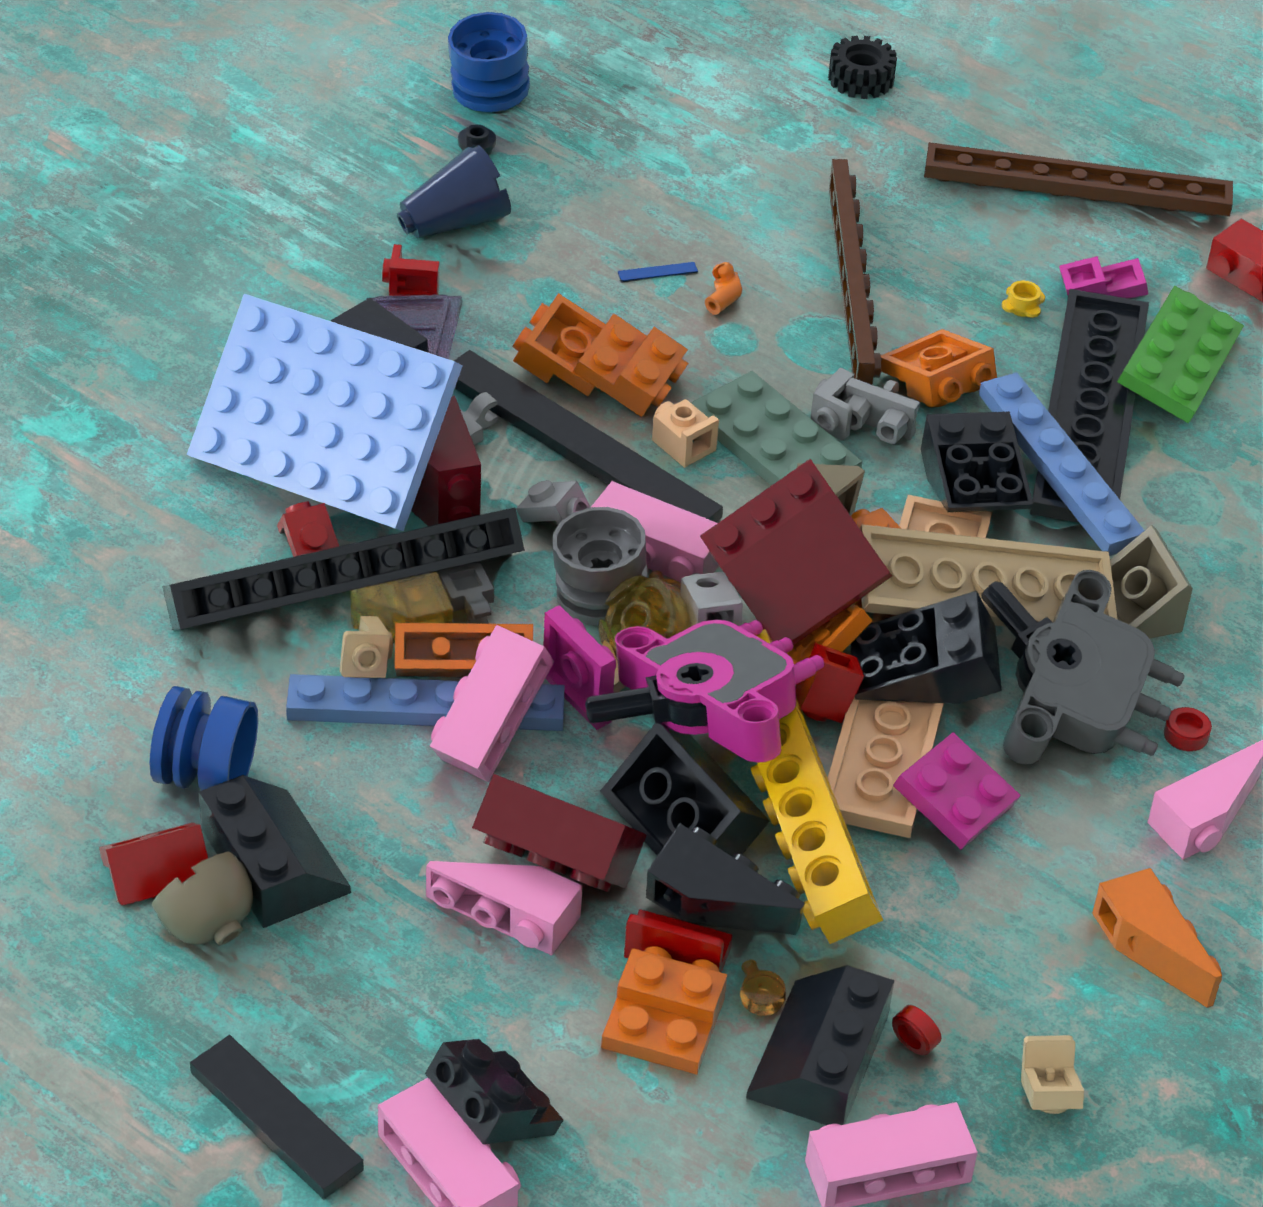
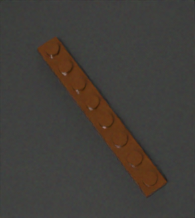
M928 143L925 178H933L939 181L972 183L978 186L1011 188L1016 191L1026 190L1050 193L1055 196L1081 197L1093 201L1120 202L1132 206L1159 207L1171 211L1198 212L1210 216L1221 215L1230 217L1232 210L1233 181Z
M832 159L829 197L851 368L854 379L872 385L873 378H880L881 354L874 353L877 349V327L870 326V324H873L874 303L873 300L866 299L870 295V275L863 274L866 272L867 253L866 249H860L863 245V225L856 224L859 222L860 217L859 199H853L856 197V175L849 174L848 159Z

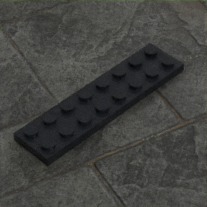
M1070 289L1048 411L1120 499L1136 393L1118 383L1117 380L1144 337L1149 302ZM1037 471L1032 499L1033 509H1031L1030 514L1079 523L1042 474Z

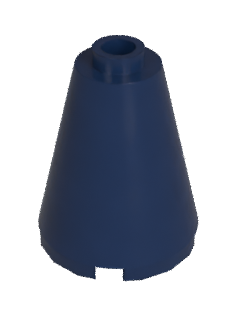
M473 145L467 147L400 202L401 211L397 213V218L407 235L412 233L416 238H421L502 219L511 214V204L507 190L505 188L500 191L496 178L500 177V174L489 155L481 146L475 147Z

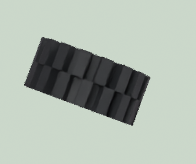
M858 35L851 36V41L845 37L841 39L840 43L836 42L833 45V49H831L828 80H831V86L833 88L838 87V92L841 94L848 91V96L855 98L856 94H861V99H867L868 94H871L873 98L879 97L880 92L885 95L889 92V88L892 89L895 79L897 53L895 50H891L892 46L888 43L882 45V40L876 38L875 41H870L871 36L865 35L864 40H859Z

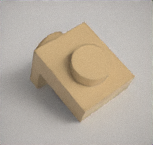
M360 616L359 631L344 632L340 660V673L343 677L386 678L388 659H391L393 653L392 633L388 632L378 616Z
M1027 1036L1024 1038L1021 1083L1032 1110L1059 1114L1067 1109H1083L1084 1089L1074 1069L1075 1041L1072 1036Z

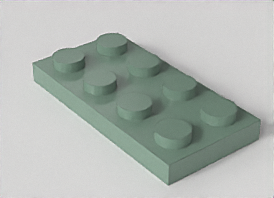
M753 371L690 402L708 418L714 415L719 419L717 440L771 486L796 469L798 463H804L809 459L814 464L849 465L862 468L863 461Z

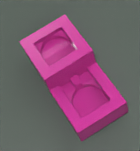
M1098 256L1059 266L1067 295H1069L1070 289L1127 299L1148 295L1147 282L1138 258L1101 267Z

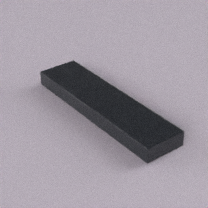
M228 1035L190 1062L191 1074L323 1200L364 1170L363 1159L231 1035Z

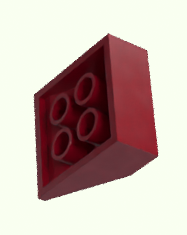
M811 459L700 535L757 621H760L763 629H766L772 642L787 637L795 645L892 577L890 571Z

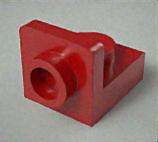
M394 244L391 259L384 258L382 282L389 283V299L437 303L439 297L440 261L402 258V245Z

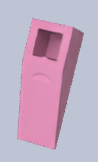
M429 861L426 865L427 898L432 899L443 908H451L476 920V922L486 928H493L511 936L526 947L536 948L551 956L581 917L582 885L541 866Z

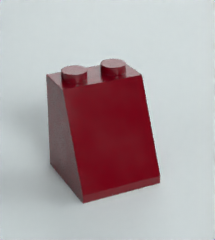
M455 396L451 397L411 512L427 526L480 515L481 462Z

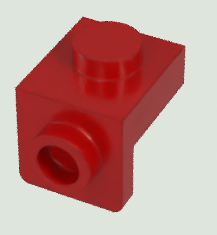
M309 501L294 504L285 509L286 513L282 515L277 524L279 533L286 534L293 557L339 546L325 503L311 506Z

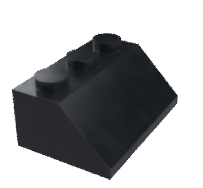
M664 723L653 725L600 790L633 829L647 834L644 842L657 856L679 824L690 830L693 827H698L706 831L717 841L716 847L733 856L734 853L743 855L770 822L690 734L671 730Z
M241 775L199 791L201 829L216 854L232 852L245 867L252 882L253 903L251 909L263 928L351 893L350 884L288 790Z
M849 965L795 980L747 1090L746 1098L824 1125H844L888 1019L895 980Z

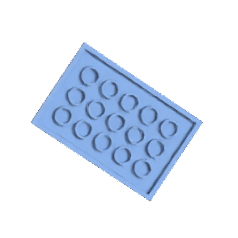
M244 294L187 455L404 531L463 365L434 354Z

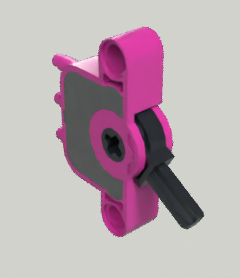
M726 620L703 621L669 639L646 627H629L617 633L615 636L619 681L631 690L588 697L585 703L587 717L590 723H599L652 714L655 724L664 723L669 729L683 734L697 735L709 733V738L741 758L750 762H767L775 759L781 752L779 719L792 712L797 704L795 685L815 675L816 671L824 667V660L821 656L815 655L794 664L793 659L787 654V652L793 649L792 640L784 637L779 641L775 640L767 643L756 636L763 630L761 622L757 620L740 626Z

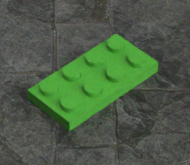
M1174 285L1117 382L1189 424L1244 325L1234 320L1229 314L1218 311L1199 300L1194 294Z

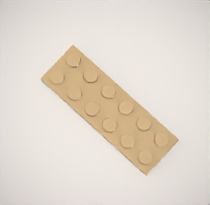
M863 524L859 528L892 574L891 578L861 598L862 609L865 612L899 615L977 591L996 626H1005L983 601L981 596L990 584L997 581L1003 583L1037 622L1046 617L1053 622L1059 606L1076 574L1083 570H1094L1103 574L1109 580L1112 588L1104 614L1117 619L1109 552Z

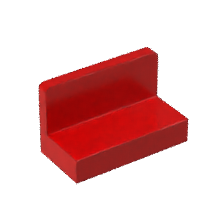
M193 822L99 847L103 866L108 867L110 870L117 902L121 905L156 897L177 877L183 883L195 875L191 867L208 859L201 825Z
M639 909L637 915H629L626 923L624 957L629 958L632 948L645 951L648 947H659L666 950L672 959L688 964H692V962L699 959L710 961L722 973L731 949L733 935Z

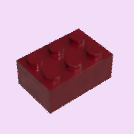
M494 773L472 826L473 829L486 834L483 841L484 844L521 858L525 850H528L530 852L526 859L527 861L566 875L568 867H571L573 871L570 878L609 892L612 884L623 888L627 887L647 834Z

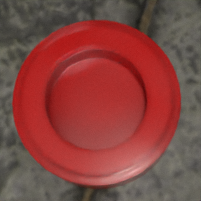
M1190 707L1176 708L1171 711L1168 720H1166L1164 737L1170 745L1179 750L1197 751L1207 745L1212 724L1207 715L1200 710Z
M906 1005L892 1019V1027L897 1038L905 1047L918 1055H928L942 1040L940 1030L935 1022L916 1006Z

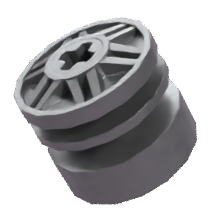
M590 507L572 513L559 523L553 533V556L559 605L572 618H577L582 623L593 626L613 625L630 619L642 610L648 599L645 530L639 520L623 510L611 507Z

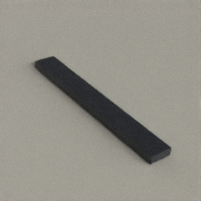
M468 350L454 360L463 365L455 386L456 390L472 400L479 394L487 392L497 400V405L489 409L490 411L609 485L611 481L714 522L722 518V505L475 352Z

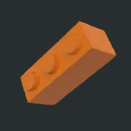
M395 623L396 676H468L476 663L475 657L479 644L486 636L491 635L496 625L533 641V624Z

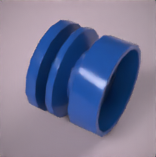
M483 12L467 16L459 20L451 28L448 36V48L452 65L450 73L454 98L464 107L480 112L503 111L518 105L528 95L530 88L529 65L527 62L528 38L524 25L516 18L503 13Z
M173 686L166 694L160 707L153 731L149 761L150 775L153 781L165 785L171 784L174 781L176 787L189 788L198 774V786L202 791L241 775L248 777L258 733L259 720L256 703L221 696L211 711V699L208 692L195 691L192 695L190 688Z

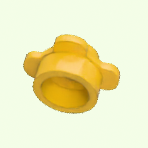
M1021 280L1012 283L1007 288L1006 294L1008 297L1002 301L1001 305L1004 311L1020 317L1034 318L1040 315L1041 309L1039 305L1045 301V295L1041 292L1038 285L1030 281Z

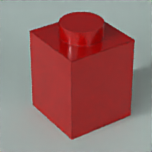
M815 643L809 658L815 655L821 656L824 660V667L816 671L815 675L796 684V698L800 710L808 717L817 721L824 722L830 719L842 723L864 678L857 657Z

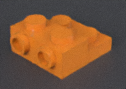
M558 293L550 306L543 302L529 322L534 326L533 330L525 326L512 347L518 353L513 361L545 383H548L551 377L556 375L588 397L595 386L573 372V370L603 329L605 323Z
M613 314L581 357L573 372L642 417L651 404L657 408L661 405L672 388L666 384L667 380L669 379L673 383L677 382L689 364L682 359L688 349L656 327H653L650 333L645 335L616 314Z
M944 329L881 355V372L898 378L901 382H906L907 397L920 401L928 407H941L955 402L963 393L978 391L981 382L997 378L994 348Z
M648 947L645 951L632 948L618 983L616 1001L602 1034L601 1048L697 1075L725 999L728 974L721 973L714 963L707 960L699 959L692 962V964L672 959L666 950L659 947Z

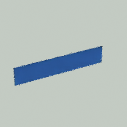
M695 262L621 270L618 271L621 281L695 273L698 272Z

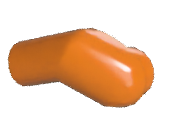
M729 262L717 264L712 270V274L716 279L714 281L716 291L705 299V306L713 315L722 312L742 294L739 275L737 272H734L733 265Z

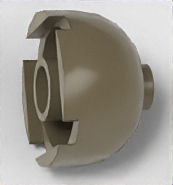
M232 852L217 854L191 867L195 875L181 883L178 877L175 878L156 896L152 902V907L163 926L172 936L185 943L199 945L215 940L218 946H221L236 938L243 931L240 923L250 913L253 903L252 882L245 867Z

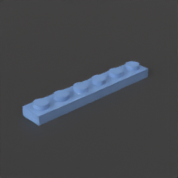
M1017 372L981 382L979 396L992 412L1010 411L1019 447L1102 551L1109 552V556L1117 554L1145 531Z
M290 674L286 717L287 720L435 726L442 716L446 717L454 703V691L459 681ZM542 684L518 729L563 731L565 685Z

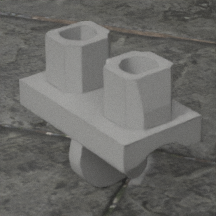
M850 378L846 384L844 402L850 404L853 408L850 429L856 431L861 429L864 424L877 428L876 435L879 436L880 440L893 445L901 437L911 440L916 431L915 420L920 402L899 395V383L893 380H888L882 389Z

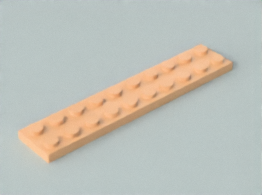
M908 495L899 526L901 529L987 538L992 512H947L941 501ZM874 613L872 623L896 615ZM854 697L848 712L845 714L828 774V780L846 824L901 837H911L918 809L893 787V784L905 770L933 749L944 703L856 700Z

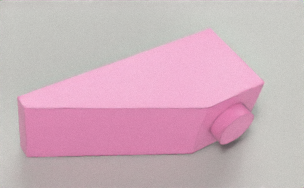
M1263 740L1155 792L1147 823L1182 860L1200 851L1203 853L1208 852L1220 842L1261 775L1263 768Z

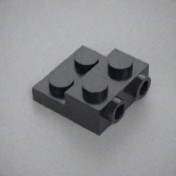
M480 1039L443 1042L425 1072L426 1076L483 1145L552 1136L556 1134L564 1121L550 1104L548 1096L531 1082L521 1070L519 1062L513 1056L509 1055L506 1051L493 1052Z

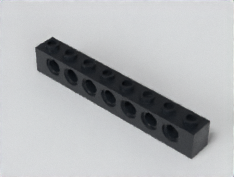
M514 507L162 586L172 630H180L525 551L516 508Z

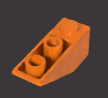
M1144 869L1099 883L1092 914L1113 947L1206 1008L1213 1006L1222 980L1219 963L1213 956L1208 955L1198 940L1193 924L1189 920L1184 919L1174 904L1171 891L1165 884L1160 883L1152 869Z

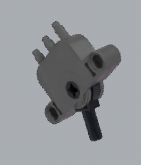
M1083 570L1076 574L1059 606L1053 622L1048 617L1037 622L1001 582H993L981 595L983 601L1016 637L1011 650L1019 658L1015 674L1018 685L1024 693L1004 737L1003 746L1009 758L1017 763L1025 765L1038 761L1052 737L1093 754L1105 753L1112 749L1116 743L1153 756L1157 750L1158 744L1149 740L1143 734L1127 728L1126 725L1131 719L1134 710L1163 721L1168 720L1171 709L1141 693L1147 675L1177 687L1181 686L1185 676L1183 673L1176 671L1174 667L1154 659L1155 650L1153 643L1144 632L1104 614L1112 588L1109 580L1098 571Z

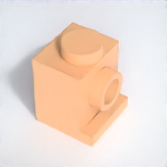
M687 399L676 404L667 401L657 408L653 416L652 441L685 468L716 451L719 419L714 415L708 418Z

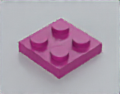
M558 605L545 612L543 646L554 660L545 679L551 685H565L564 698L589 722L585 706L586 699L590 696L614 693L616 659L608 647L600 645L586 631L585 626L579 619L572 618ZM612 721L590 724L596 730H599L600 728L610 724Z
M954 732L905 770L893 784V787L960 850L965 848L1013 807L1021 796Z

